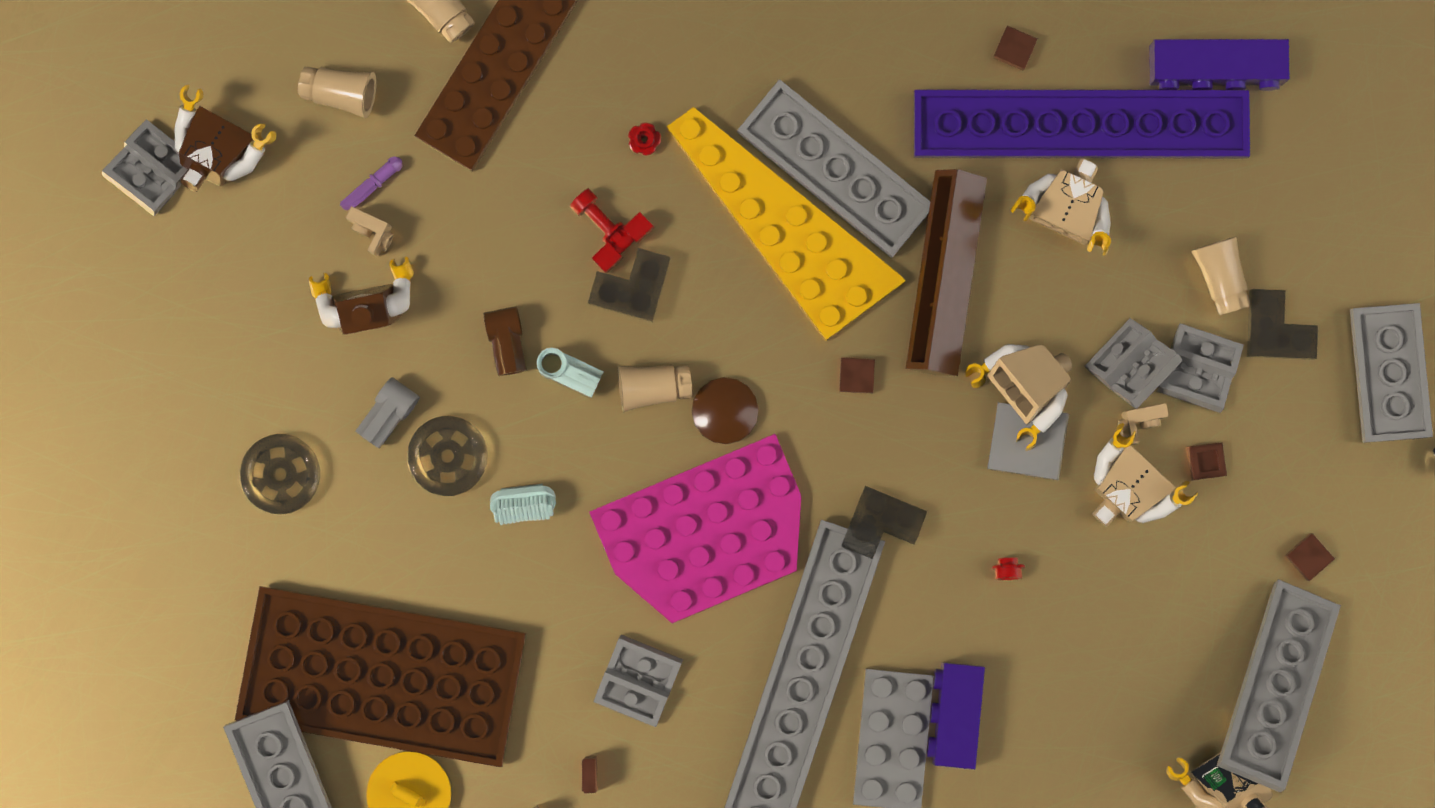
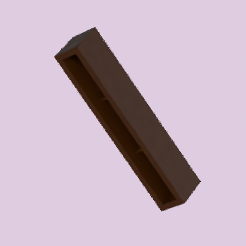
M959 169L935 170L906 369L932 375L958 376L987 177Z

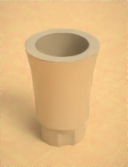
M406 0L431 23L438 33L442 32L450 43L461 38L475 24L473 19L465 12L466 8L459 0Z
M304 67L298 82V95H300V98L311 100L315 104L334 107L367 118L371 113L375 100L376 74L374 72H351L323 67L319 69Z
M1237 236L1191 251L1204 276L1212 301L1215 300L1219 315L1250 306L1246 293L1248 288L1239 258Z
M618 365L619 390L623 412L692 397L689 366L673 368V365L654 367Z

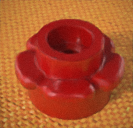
M641 123L640 126H634L628 134L630 139L629 147L637 154L651 155L661 143L660 133L650 123ZM642 136L648 138L646 142L641 141Z
M999 558L998 565L992 566V570H995V580L1022 579V569L1025 568L1024 564H1018V558Z

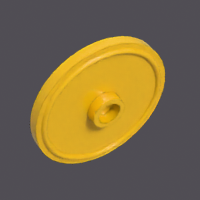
M411 751L393 754L378 764L369 778L366 791L368 808H449L452 796L450 780L444 768L432 757Z

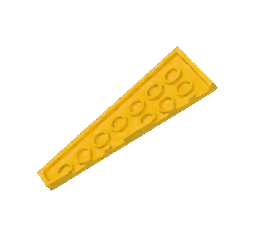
M692 107L667 126L668 131L825 341L905 283V280L899 273L696 108Z

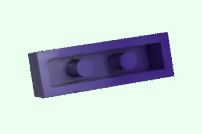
M942 662L941 669H935L933 689H939L938 703H932L930 723H936L935 737L928 738L927 757H933V765L976 769L985 667Z

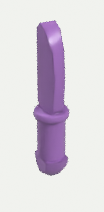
M395 156L387 159L388 162L374 174H370V178L366 179L343 199L340 206L344 210H350L351 206L356 207L377 187L381 188L387 179L395 172L401 170L403 166L402 159Z

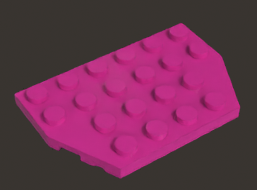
M776 434L589 512L615 575L671 623L797 571L801 493Z

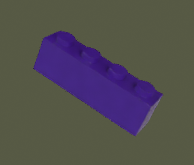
M1154 39L1149 46L1150 86H1159V90H1178L1179 86H1192V90H1212L1213 85H1226V90H1245L1246 85H1259V90L1262 91L1279 90L1280 85H1284L1290 79L1289 39Z

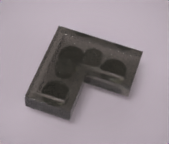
M638 248L629 280L597 271L588 305L653 323L671 257Z
M1251 289L1249 290L1247 357L1317 359L1318 325L1284 324L1286 290Z
M865 486L841 546L873 559L883 532L915 544L927 511Z

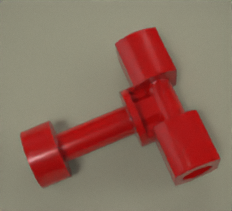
M587 188L573 200L570 208L578 216L586 213L606 234L602 238L605 245L592 259L607 274L623 259L621 254L634 241L638 244L655 227L641 212L634 216L626 225L622 222L615 225L594 204L598 197Z

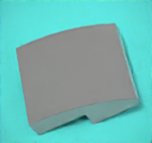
M146 119L124 142V148L102 170V176L155 216L182 185L181 179L188 169L180 164L179 153L175 150V141Z
M1130 318L1085 365V368L1115 394L1137 409L1183 360L1177 352L1157 340L1151 331Z
M1180 323L1171 349L1177 352L1183 361L1158 386L1157 392L1221 413L1226 403L1232 378L1236 375L1244 345Z
M998 402L987 469L1059 480L1069 414L1062 412L1059 418L1044 433L1041 431L1037 435L1035 447L1026 451V447L1032 443L1033 438L1025 434L1021 436L1018 442H1016V439L1021 429L1031 428L1033 425L1032 421L1026 425L1010 404Z
M620 635L593 702L656 727L683 659Z

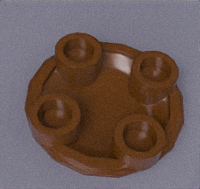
M723 377L711 380L699 389L693 399L692 416L694 424L702 436L712 442L728 445L738 442L750 434L757 422L759 409L756 397L747 385L737 379Z

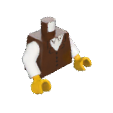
M189 85L182 87L180 99L184 105H181L174 128L175 150L179 153L180 164L188 169L182 177L181 183L189 190L198 192L205 180L217 186H223L227 181H234L252 173L265 152L264 145L271 144L276 140L275 131H270L264 140L261 132L266 124L256 125L252 129L251 134L202 106H199L196 110L194 105L203 99L204 93L202 89H198L195 100H191L187 95Z
M405 257V262L400 266H397L395 259L390 261L389 266L395 278L393 284L334 296L330 295L332 290L327 273H324L325 280L321 282H314L313 277L310 276L311 293L316 298L322 323L328 328H339L343 335L385 327L394 323L410 306L409 280L413 277L414 272L408 257Z

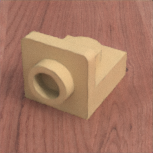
M351 206L346 216V219L353 223L351 229L369 238L372 232L375 233L368 252L375 256H379L381 250L386 252L393 239V233H390L392 226Z
M1166 403L1123 412V419L1118 420V425L1120 423L1125 424L1120 434L1123 437H1130L1136 431L1131 445L1138 444L1139 436L1136 424L1140 423L1141 429L1161 426L1160 419L1169 417Z

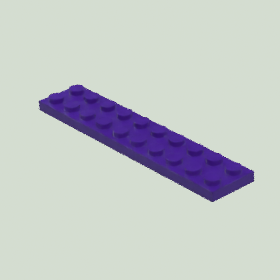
M914 90V158L1248 159L1250 157L1249 90Z

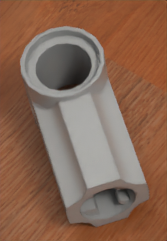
M390 378L376 396L375 405L355 432L377 448H381L400 420L403 421L411 413L420 397L395 378Z

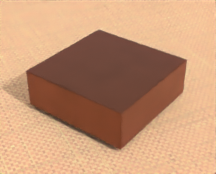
M1007 26L993 58L1024 71L1038 38Z
M841 358L839 392L873 394L875 359Z
M1222 442L1187 447L1192 481L1227 476Z
M1313 533L1306 536L1285 555L1307 581L1312 580L1335 559Z
M585 757L582 760V791L584 793L597 792V757Z

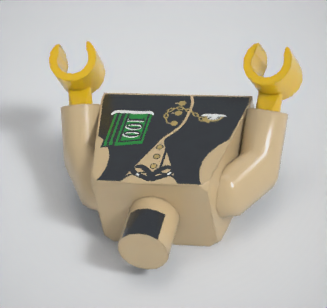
M1220 753L1190 772L1192 778L1187 774L1189 766L1183 758L1176 759L1177 763L1183 768L1182 774H1175L1170 766L1167 767L1168 777L1175 781H1181L1183 784L1181 788L1197 808H1268L1265 802L1273 796L1270 788L1218 767L1217 763Z

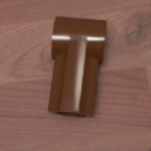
M517 306L484 312L486 332L489 342H492L498 376L527 371L520 337L523 334Z

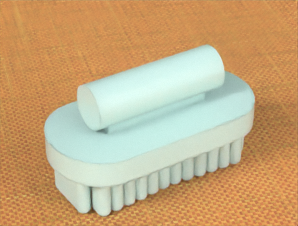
M543 484L501 488V490L493 493L490 498V510L494 515L495 522H499L500 525L516 523V521L520 522V520L522 522L524 520H541V518L542 520H549L550 516L554 515L553 509L556 505L555 492L550 487L543 486Z

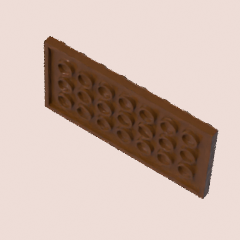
M259 586L235 720L289 700L301 732L502 768L527 633Z

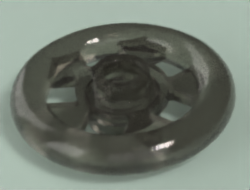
M440 416L425 422L412 436L407 451L408 467L415 481L426 491L439 496H455L471 489L481 479L488 458L486 443L479 430L467 420L455 416ZM438 431L443 440L437 442L432 448L426 439ZM456 431L468 438L462 447L456 441L451 440ZM445 450L453 452L454 458L451 462L446 463L442 460V453ZM464 454L474 456V462L470 470L461 468L464 462ZM430 455L434 469L425 472L421 464V457ZM455 472V482H441L440 473Z
M287 434L269 435L255 442L244 455L240 467V482L244 494L254 506L271 514H288L304 507L313 498L320 481L319 462L313 450L301 439ZM284 448V458L277 457L271 459L270 449ZM298 457L303 459L306 470L297 473V469L292 463V460ZM256 462L265 464L263 478L253 477ZM279 468H283L286 471V477L282 481H278L275 477V472ZM297 481L303 488L292 498L286 490L291 488ZM266 485L278 491L274 500L268 499L261 494Z

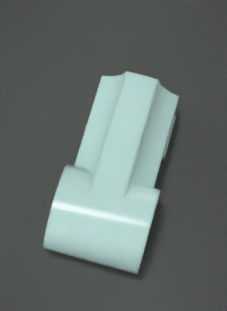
M546 348L537 358V368L543 377L558 382L592 398L604 372L556 348ZM553 354L560 358L562 365L557 372L549 373L542 367V361L547 355Z

